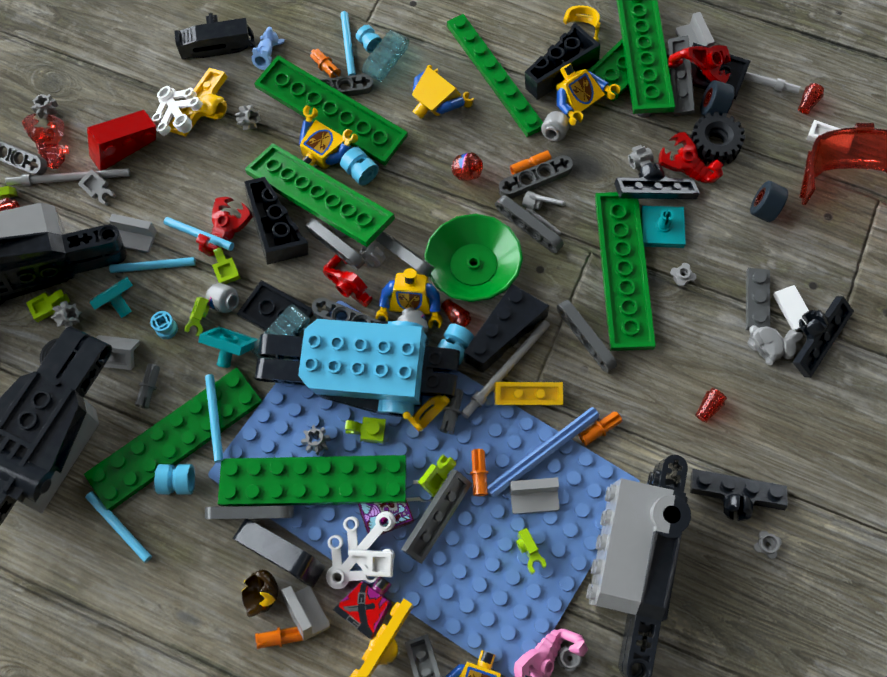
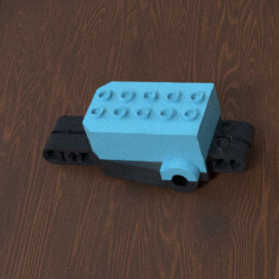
M316 319L304 329L303 337L261 334L258 355L265 358L257 359L254 379L270 383L305 385L323 399L381 415L403 417V413L408 411L411 417H413L414 406H422L423 396L445 395L448 398L456 397L458 376L449 373L458 372L460 351L450 348L428 347L429 340L423 330V326L414 322L382 321L366 323Z

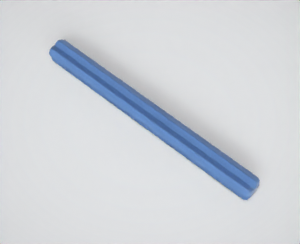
M594 407L588 409L488 485V493L493 498L498 496L510 486L511 481L519 480L595 422L600 416L598 411Z

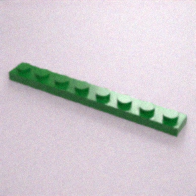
M461 14L447 21V27L525 136L528 138L541 131L542 120L465 15Z

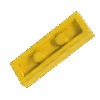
M563 382L494 383L495 405H563Z

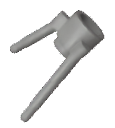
M527 191L523 198L522 206L532 216L560 235V230L534 210H539L543 202L559 206H565V202Z

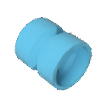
M353 147L348 150L340 161V166L361 186L370 183L376 177L379 166L373 160L367 158V155L359 147Z
M449 324L444 333L445 339L440 340L437 347L459 350L460 365L464 358V351L474 339V335L463 326Z
M159 464L154 478L156 493L158 495H169L175 491L178 495H191L195 486L194 466L192 464H178L175 468L174 465Z

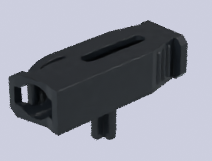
M208 13L209 16H206L207 24L195 25L180 31H174L176 46L182 60L238 53L247 49L248 46L256 48L254 33L248 26L246 18L218 22L217 15Z

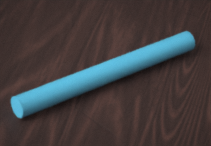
M343 11L341 12L346 63L348 76L356 75L349 16L348 12Z
M166 217L164 219V224L194 237H198L199 234L211 237L209 243L229 251L234 249V243L172 218Z
M195 257L113 264L109 266L110 273L195 266L196 259Z
M208 374L205 376L214 462L221 463L223 461V450L215 379L213 374Z
M93 491L89 492L85 498L142 561L144 563L148 562L152 558L151 554L118 518L105 508Z

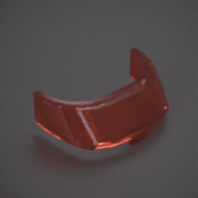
M856 123L854 128L837 129L819 135L814 142L812 151H808L799 198H802V205L808 203L815 191L814 178L824 171L855 168L874 169L887 173V130L874 128V123Z

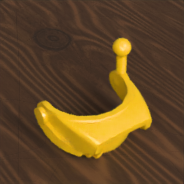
M578 5L570 7L565 13L563 23L566 25L570 22L589 23L595 27L593 38L597 42L599 41L598 35L601 25L599 13L589 6Z
M445 395L433 396L416 411L413 417H411L408 411L403 413V417L408 419L417 431L422 432L443 408L449 404L450 400ZM431 405H433L429 410H427V411L425 412V414H424V415L421 417V419L419 420V418H420V416L423 414V412H424L428 407H430Z

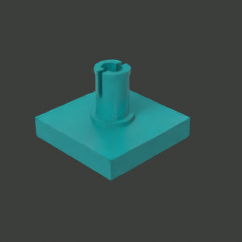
M641 207L644 247H685L684 207Z
M125 277L92 298L89 303L96 310L103 304L110 302L122 318L132 312L121 294L132 287L133 284L128 277Z
M219 326L201 333L198 342L220 349L216 365L222 368H229L233 354L240 356L257 348L259 339Z

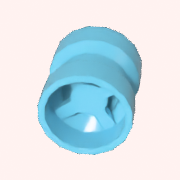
M364 25L357 31L356 39L363 44L368 53L375 52L382 45L381 37L375 34V30L370 25Z
M159 311L152 316L151 326L160 338L170 339L176 335L178 326L168 312Z

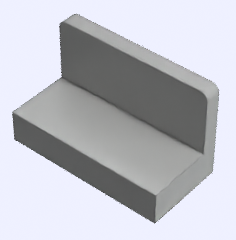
M701 12L693 13L690 24L676 27L675 32L678 37L688 35L690 47H692L693 42L709 48L714 46L715 41Z
M111 214L109 222L118 228L125 249L149 253L157 234L152 222Z
M102 335L96 337L112 346L111 356L104 367L132 370L135 367L134 350L140 345V340Z
M558 477L511 481L512 513L526 514L558 511L560 508Z
M291 585L282 589L283 601L304 641L330 628V623L310 586L295 593Z

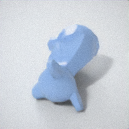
M268 27L263 35L260 36L261 41L257 48L252 50V62L255 67L261 70H266L271 64L272 47L284 43V39H278L276 32L271 27Z

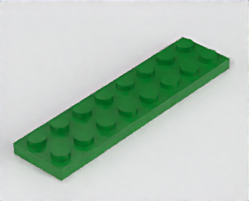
M616 0L633 114L674 112L675 103L658 1Z
M279 55L254 83L255 88L305 118L303 109L306 105L310 106V115L313 108H316L318 116L313 118L312 121L317 120L342 136L346 129L352 130V134L358 136V141L350 145L359 147L366 155L383 165L388 163L408 137V132Z
M273 143L245 168L247 175L254 179L265 177L275 192L365 247H368L395 220L394 213Z
M618 192L596 193L595 205L610 351L654 350L656 345L639 200L619 198Z
M237 367L215 382L220 432L222 433L253 411L262 402ZM206 389L84 473V476L107 510L112 511L153 482L155 471L159 464L175 466L212 440Z
M406 455L223 459L220 468L218 505L278 506L406 503L407 457Z

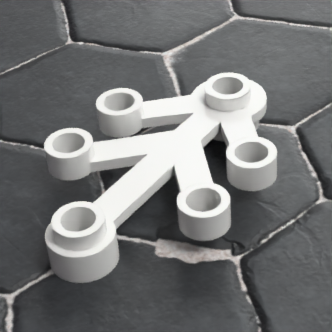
M165 86L158 92L157 97L159 98L160 105L152 117V121L158 126L157 131L162 136L167 135L171 131V127L168 124L173 115L176 118L173 125L179 132L187 133L192 129V121L180 110L181 108L191 107L193 111H197L202 107L203 103L196 97L197 93L192 88L176 91L174 88ZM179 98H185V99H186V100H181V101H175V99H179ZM167 105H168V109H167L165 115L163 116V113H164V111H165V109H166V107H167Z
M388 511L378 514L375 520L376 525L359 545L357 537L359 521L353 516L346 518L343 526L347 531L348 550H368L383 531H389L395 526V516ZM383 517H386L389 520V524L387 526H383L381 524V519ZM348 520H353L355 522V527L353 529L348 527ZM333 535L328 539V546L332 550V567L326 573V580L332 588L342 589L349 581L366 580L372 583L378 579V577L370 579L363 571H350L356 562L349 556L342 564L341 547L343 546V538L340 535ZM333 538H337L339 540L338 547L333 546ZM387 548V549H384L383 551H393V550ZM335 573L341 574V581H336L334 579Z

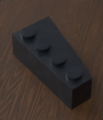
M574 23L571 26V30L560 37L559 42L550 46L548 52L544 56H540L525 71V89L537 100L556 89L557 84L565 80L560 71L565 65L571 64L575 72L587 70L595 65L600 57V44L579 25Z
M261 177L244 181L247 200L253 214V220L267 265L308 255V242L299 232L295 222L291 220L288 211L278 200V196L267 179Z
M512 284L464 351V362L483 373L503 356L504 352L518 343L520 338L529 333L536 324L548 316L549 305Z

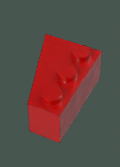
M141 110L87 127L89 156L100 171L105 170L156 140V125L146 111Z

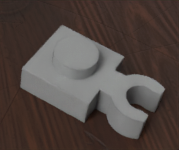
M93 169L78 183L92 198L96 199L98 196L99 202L106 206L109 205L105 200L106 195L109 194L113 198L116 197L113 191L105 189L109 184Z

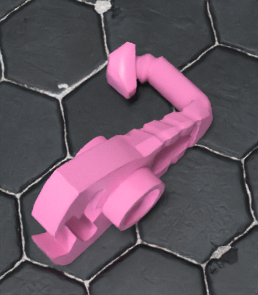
M554 629L538 643L535 649L529 650L515 662V677H525V675L528 677H550L554 670L555 657H557L560 645L564 639L574 643L569 648L570 652L581 657L586 654L588 648L583 636L567 629Z

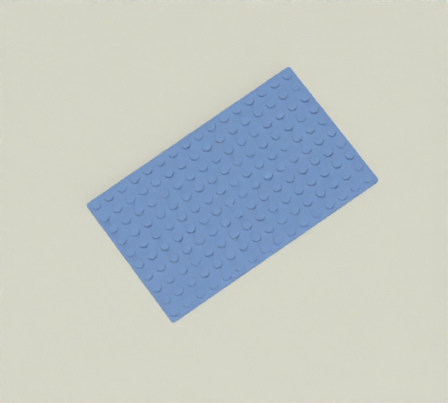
M343 301L336 302L350 309L358 311L353 307L349 306L348 304L344 303ZM344 312L338 313L336 320L345 321L348 315ZM458 371L457 373L449 374L458 376L457 389L462 390L464 393L459 409L462 412L471 402V397L477 391L480 392L484 386ZM275 383L224 451L223 459L406 455V498L420 497L423 501H428L431 498L433 500L434 497L420 484H413V480H420L431 464L437 466V461L442 455H445L447 458L451 457L456 462L453 470L460 472L472 485L423 563L416 562L402 551L401 548L431 501L406 502L412 520L405 522L410 519L402 517L406 520L399 522L405 523L397 525L389 531H383L368 550L383 551L388 548L394 551L393 577H383L392 584L384 594L385 597L395 604L396 602L401 604L402 600L406 599L413 604L410 614L477 659H479L481 650L495 654L492 669L500 672L504 677H515V662L529 650L535 649L538 643L555 629L590 570L593 560L596 559L598 551L596 549V541L598 535H601L602 525H600L602 512L606 509L607 501H605L607 487H610L611 484L621 478L635 482L640 481L571 439L519 479L532 480L558 477L559 510L513 514L510 486L494 498L489 493L486 496H473L472 475H470L472 471L471 451L473 449H483L485 451L486 470L489 472L487 474L488 486L559 431L516 405H495L494 392H491L486 397L487 401L482 407H478L468 419L463 417L462 414L459 415L454 434H449V431L446 434L440 431L445 413L443 410L421 432L417 431L408 419H404V417L381 415L323 399L305 385ZM423 396L422 405L433 396ZM431 405L430 407H428V408L423 412V414L420 416L419 420H420L421 417L425 414V412H426L427 410H429L433 405ZM414 406V414L420 408L419 406ZM363 417L386 419L383 444L361 442V435L346 434V420L362 423ZM313 425L319 430L324 427L326 430L324 435H329L331 438L330 441L326 442L328 450L323 449L319 455L313 450L308 454L306 451L308 445H302L301 443L302 439H306L303 431L311 430ZM313 438V439H312V442H314V441L319 442V441H320V438H319V439H314V438ZM215 463L208 473L209 478L218 484L221 463ZM359 504L278 505L294 506V518H269L330 560H332V550L328 546V539L333 535H340L343 538V546L341 547L342 564L349 557L347 531L343 526L344 520L351 516L358 519V545L369 533L367 526L369 531L371 529L369 526H372L369 524L371 523L370 520L365 523ZM379 504L382 509L385 505H389L390 508L395 507L394 504ZM399 514L395 516L396 521L400 517ZM348 520V527L353 529L355 527V522L353 520ZM525 528L531 534L539 554L546 561V568L544 569L539 562L532 564L535 570L534 574L528 571V556L526 553L522 554L516 544L518 532ZM337 538L332 539L333 546H339ZM356 563L350 571H362V569ZM361 580V581H363V582H366V583H367L368 585H370L371 587H372V586L374 585V583H375V582L369 583V582H367L366 580Z

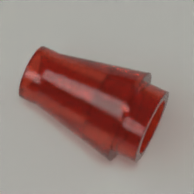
M816 83L806 86L798 111L802 114H809L813 107L824 97V88Z
M450 298L441 304V308L446 313L451 324H458L463 327L469 325L471 322L469 311L453 302Z
M711 388L710 391H706L695 416L707 423L714 414L726 405L727 397L717 389Z

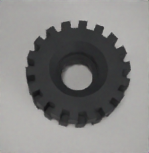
M714 112L713 116L708 113L705 115V118L702 116L698 122L696 121L690 138L695 144L698 156L703 159L704 164L719 160L724 166L725 162L730 164L733 159L737 158L745 140V135H743L745 131L744 128H740L741 123L739 121L734 122L735 117L731 116L728 118L726 117L727 113H723L720 116L719 112ZM709 137H719L723 140L724 144H714L709 140Z

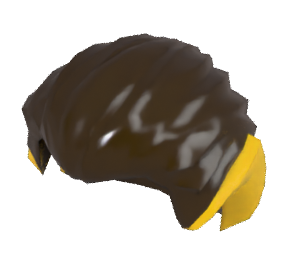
M262 569L244 580V584L247 587L242 590V601L248 617L269 611L277 600L279 592L277 582L269 571Z

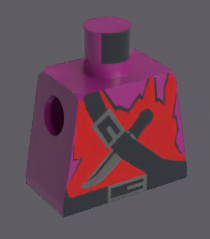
M379 577L372 587L362 581L333 610L369 639H372L377 635L392 602L384 597V594L392 584L383 577Z

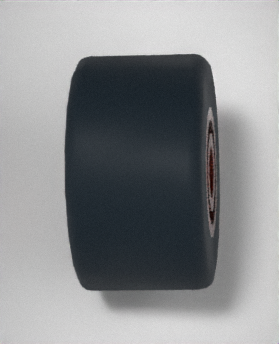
M717 80L712 81L703 95L700 106L701 114L705 116L710 113L713 116L714 112H719V115L722 116L723 113H728L734 99V87Z
M772 181L765 182L757 191L750 207L751 215L768 223L774 221L786 204L788 189Z

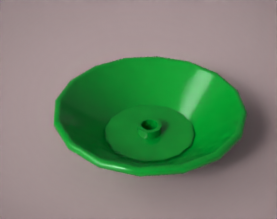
M470 214L457 216L440 225L428 240L424 260L435 267L429 278L437 289L451 298L475 302L492 299L508 290L519 276L523 255L520 241L509 226L494 217ZM473 262L477 263L476 266H472L470 264Z

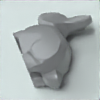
M752 325L749 328L750 338L747 344L765 359L767 365H773L776 360L782 357L785 359H792L794 357L796 343L802 339L803 334L802 332L789 330L785 338H783L774 328L767 326L758 328Z

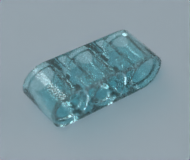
M390 30L366 59L362 72L379 82L383 81L407 50L409 38Z
M292 304L284 310L263 334L295 336L294 332L298 333L296 336H298L309 324L310 318ZM259 338L253 344L251 352L258 358H266L258 355Z

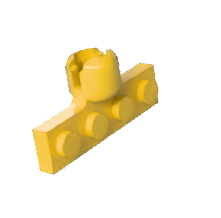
M209 68L194 88V91L197 93L196 97L203 103L202 107L197 111H193L191 107L180 109L183 114L190 118L193 126L203 116L215 120L225 116L227 103L223 97L216 95L228 78L225 72ZM174 117L169 124L171 127L170 132L186 137L189 132H179L173 125L176 119Z
M403 599L401 604L396 602L390 612L392 618L388 625L383 624L377 635L370 640L368 649L362 657V660L365 661L360 670L355 669L350 677H371L378 665H388L397 658L399 648L395 637L413 609L412 603L406 599Z

